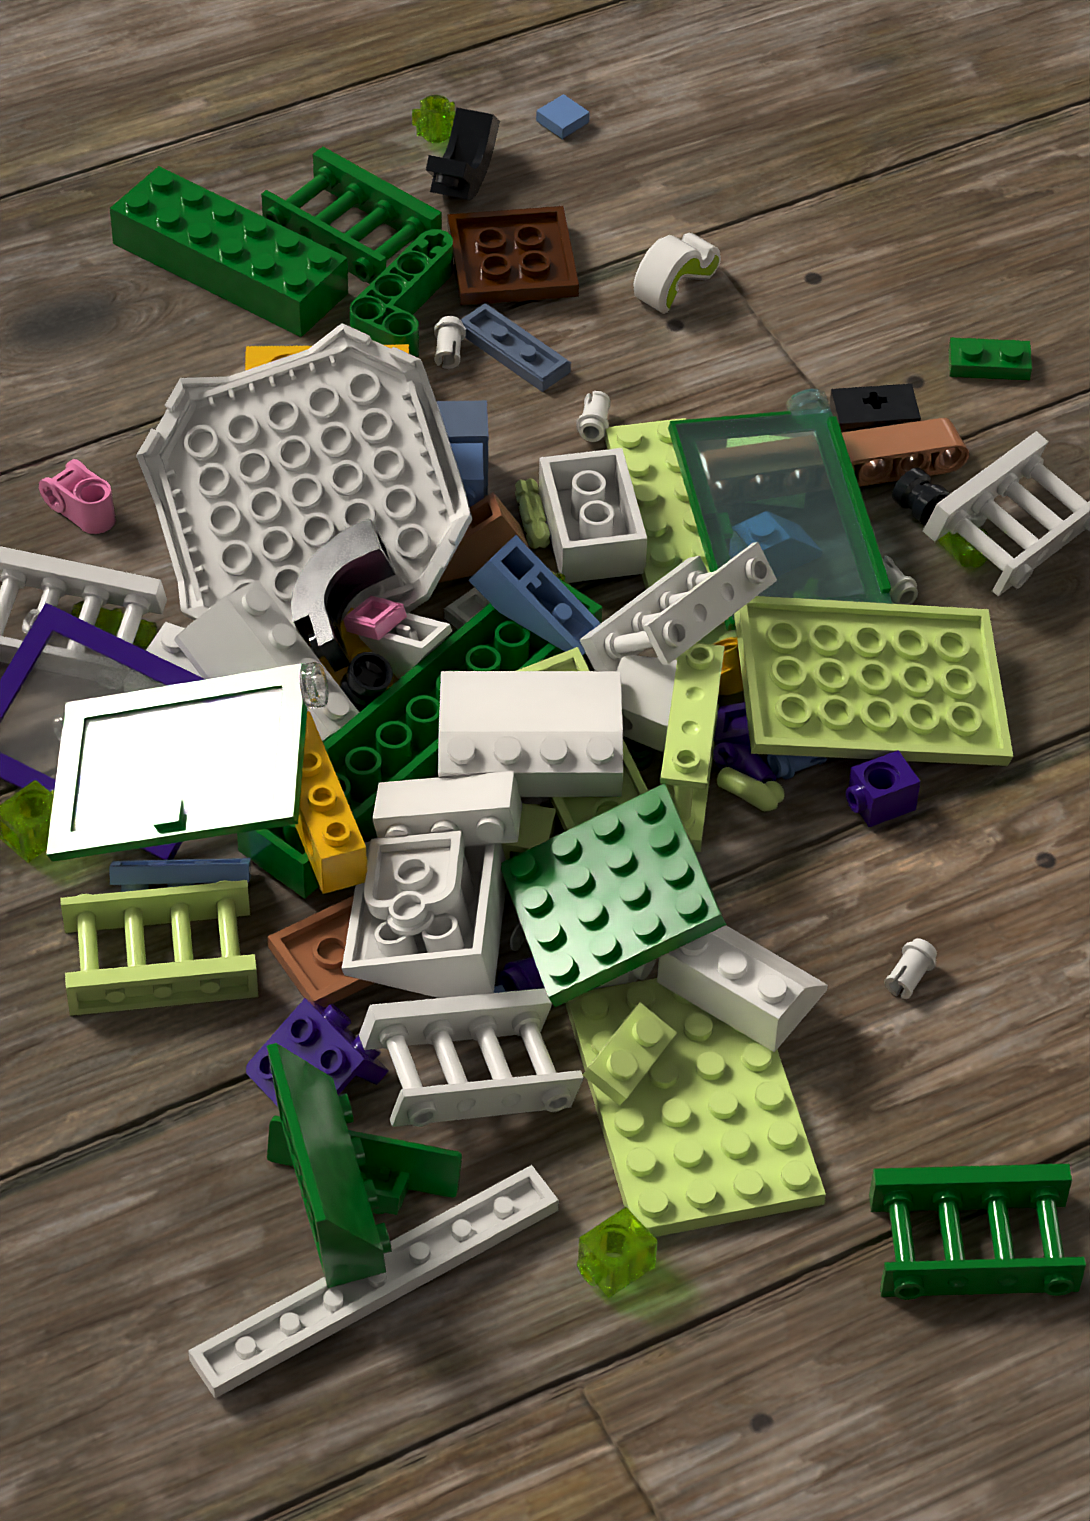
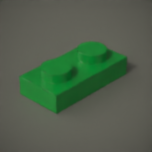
M950 337L948 349L950 377L1030 380L1032 372L1030 341Z

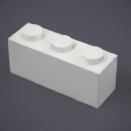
M514 771L380 782L378 784L373 813V823L377 837L387 838L462 831L465 847L518 842L522 802Z

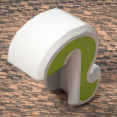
M693 233L684 234L682 240L672 235L658 239L649 248L636 272L633 283L635 297L659 312L667 313L679 290L678 282L681 278L695 280L710 279L719 267L721 260L720 250Z

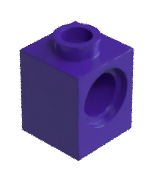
M899 750L851 767L849 788L846 789L847 802L852 811L859 813L868 827H872L915 811L921 781Z

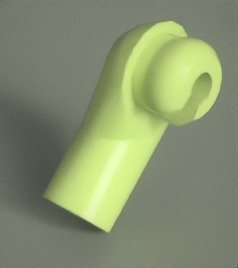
M730 767L723 768L717 777L719 787L739 796L762 811L776 809L778 803H781L785 797L784 789L778 782L768 781L764 784Z

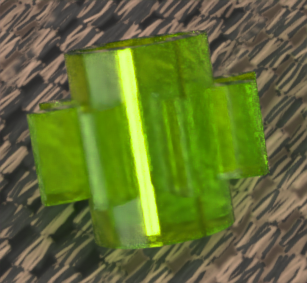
M430 95L420 100V109H412V125L416 126L417 136H422L426 141L432 143H440L450 138L456 112L455 103L449 102L446 97L441 95Z

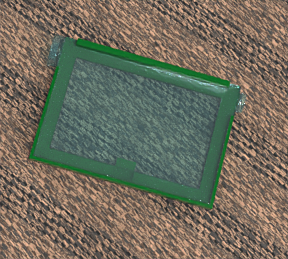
M807 389L794 394L786 403L787 411L670 421L668 427L710 572L719 569L750 544L759 542L777 581L758 596L893 604L889 593L891 585L837 416L832 415L824 391ZM733 614L724 621L727 631L736 630L735 616Z

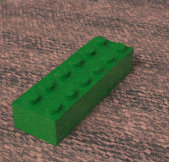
M160 166L155 168L110 207L114 245L299 337L306 334L348 294L347 257Z

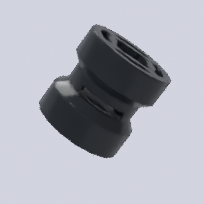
M918 467L907 471L898 480L892 492L893 500L902 508H910L913 517L925 526L936 504L950 495V492L943 486L932 484L931 477Z
M374 652L357 654L350 662L347 673L341 679L339 687L356 709L361 712L388 688L393 677L392 667L384 657Z

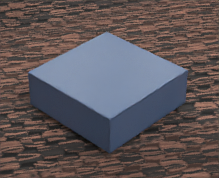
M564 94L536 111V121L561 139L588 124L590 118L589 111Z

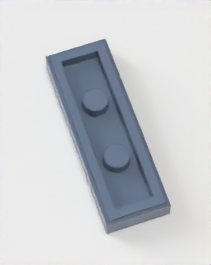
M486 303L461 319L466 328L465 338L541 392L571 372V362Z

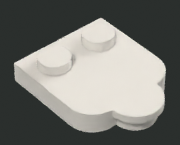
M462 831L371 839L364 886V898L370 913L378 919L387 920L391 930L396 934L411 936L427 929L433 922L435 915L451 910L458 902L460 896L465 852V840Z

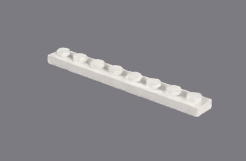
M530 1165L390 1241L392 1252L384 1254L386 1273L327 1288L325 1277L188 1350L189 1360L216 1399L557 1212L559 1200L535 1168Z

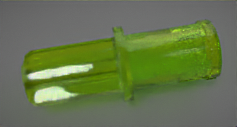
M83 601L73 605L71 615L79 618L84 604ZM101 607L95 626L117 636L124 616L123 610L115 607L113 610ZM141 619L133 644L147 649L157 634V623Z

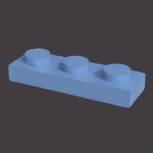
M251 858L113 861L109 866L110 885H121V891L126 892L149 889V884H167V887L195 885V883H216L224 880H247L249 882L251 878Z

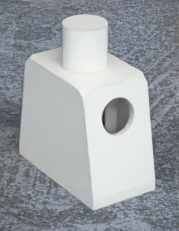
M626 655L621 658L617 671H621L624 737L664 752L677 660L662 666L659 658Z

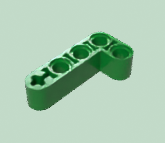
M431 229L420 234L352 301L350 305V327L369 335L371 340L382 345L409 344V354L418 358L419 321L413 314L453 274L452 236L440 229Z

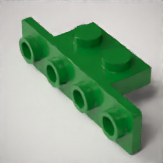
M273 1116L269 1124L267 1160L293 1166L280 1116ZM348 1130L350 1138L359 1136L363 1146L366 1165L359 1166L362 1180L372 1179L379 1208L371 1210L372 1213L397 1215L408 1189L450 1198L456 1197L460 1182L461 1152Z

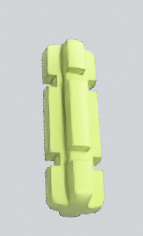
M532 478L526 481L520 479L515 484V495L517 502L520 504L518 507L524 531L527 533V543L532 549L538 547L546 548L550 544V531L545 523L547 520L541 496L538 494V484Z

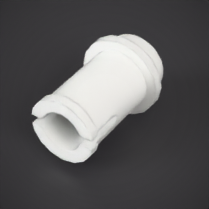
M445 316L434 327V335L437 338L434 361L439 366L444 355L442 368L451 369L460 364L461 341L466 336V328L459 318Z
M593 391V396L590 393L586 395L583 414L577 420L576 428L580 436L589 442H596L605 436V429L609 428L607 414L611 400L606 393L601 391Z
M885 556L883 563L891 585V590L887 597L890 604H912L918 595L916 581L910 576H905L894 564L893 560L889 556Z
M919 938L914 939L912 942H907L903 946V956L884 981L886 988L895 996H898L901 989L904 988L901 993L902 999L910 998L925 972L931 971L936 966V949L926 940Z

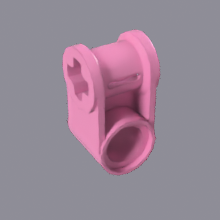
M72 459L66 464L65 470L53 478L45 477L39 482L40 494L47 505L79 526L82 531L89 534H100L114 526L116 519L110 484L88 470L80 461Z

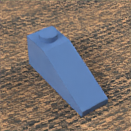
M517 535L507 542L468 580L499 613L565 652L578 647L583 655L585 650L579 639L601 624Z

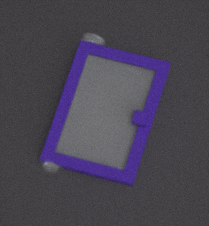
M48 603L44 604L41 611L32 609L26 615L22 625V630L27 635L0 679V779L53 805L65 705L67 702L205 679ZM238 695L86 720L74 816L95 827L149 820L154 818L155 801L180 797L185 802L184 814L200 812L237 746L251 752L262 743L266 736V722L271 721L270 712ZM183 842L139 849L161 860H173Z

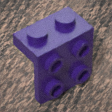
M306 998L302 1000L246 1066L247 1075L276 1105L277 1100L267 1051V1045L277 1043L331 1076L338 1095L356 1075L377 1085L389 1070L377 1059L381 1054L379 1049L364 1050L359 1035L356 1037L347 1028L351 1024V1020L333 1004H329L327 1008H324Z

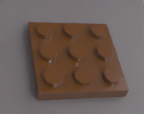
M563 206L447 214L448 233L453 238V262L461 305L579 297V282Z

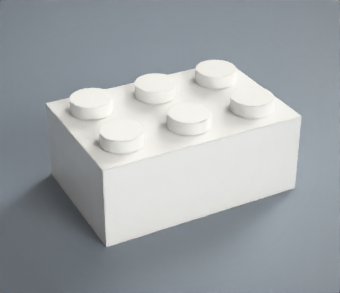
M616 448L540 457L539 495L541 496L547 520L546 524L549 527L550 540L560 579L565 583L643 574L644 568H646L647 535L623 449Z

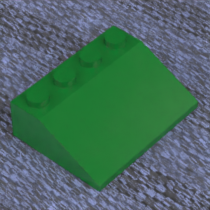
M277 1043L267 1045L279 1116L327 1288L386 1273L384 1254L392 1252L391 1243L385 1223L375 1224L371 1211L379 1208V1203L372 1179L362 1180L359 1166L366 1165V1158L360 1137L350 1138L346 1124L354 1122L347 1093L338 1095L331 1076Z

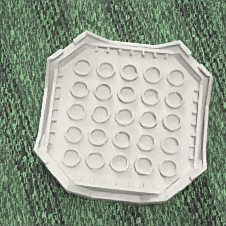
M343 323L308 350L228 377L180 378L165 404L167 410L156 430L151 428L136 455L154 500L178 581L181 612L192 620H196L225 595L259 580L300 634L292 620L291 599L294 586L302 569L316 551L327 541L345 529L371 518L387 546L396 575L371 585L357 594L347 605L342 619L351 607L355 609L370 596L401 603L404 605L405 612L409 613L431 597L473 520L445 425L421 359L398 348L392 347L391 349L371 340L369 335Z

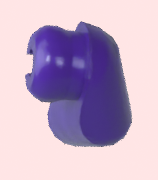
M721 742L715 746L713 759L721 770L725 767H730L764 784L768 781H776L774 772L759 754H751V747L749 745Z

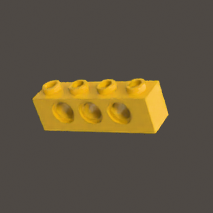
M307 711L299 820L295 826L322 894L365 883L367 851L310 711ZM280 718L266 722L268 759L274 774Z

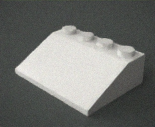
M441 671L438 777L514 771L520 797H622L623 725L621 671Z
M364 842L365 845H366L367 864H368V857H369V850H370V843H371V842ZM502 844L465 847L458 902L446 913L435 915L431 925L416 935L403 936L396 934L391 930L387 920L374 917L370 913L364 898L365 883L356 885L342 963L343 974L437 998L494 993L506 894V882L501 871V862L506 861Z

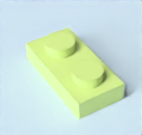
M640 1002L582 1075L620 1106L677 1032Z

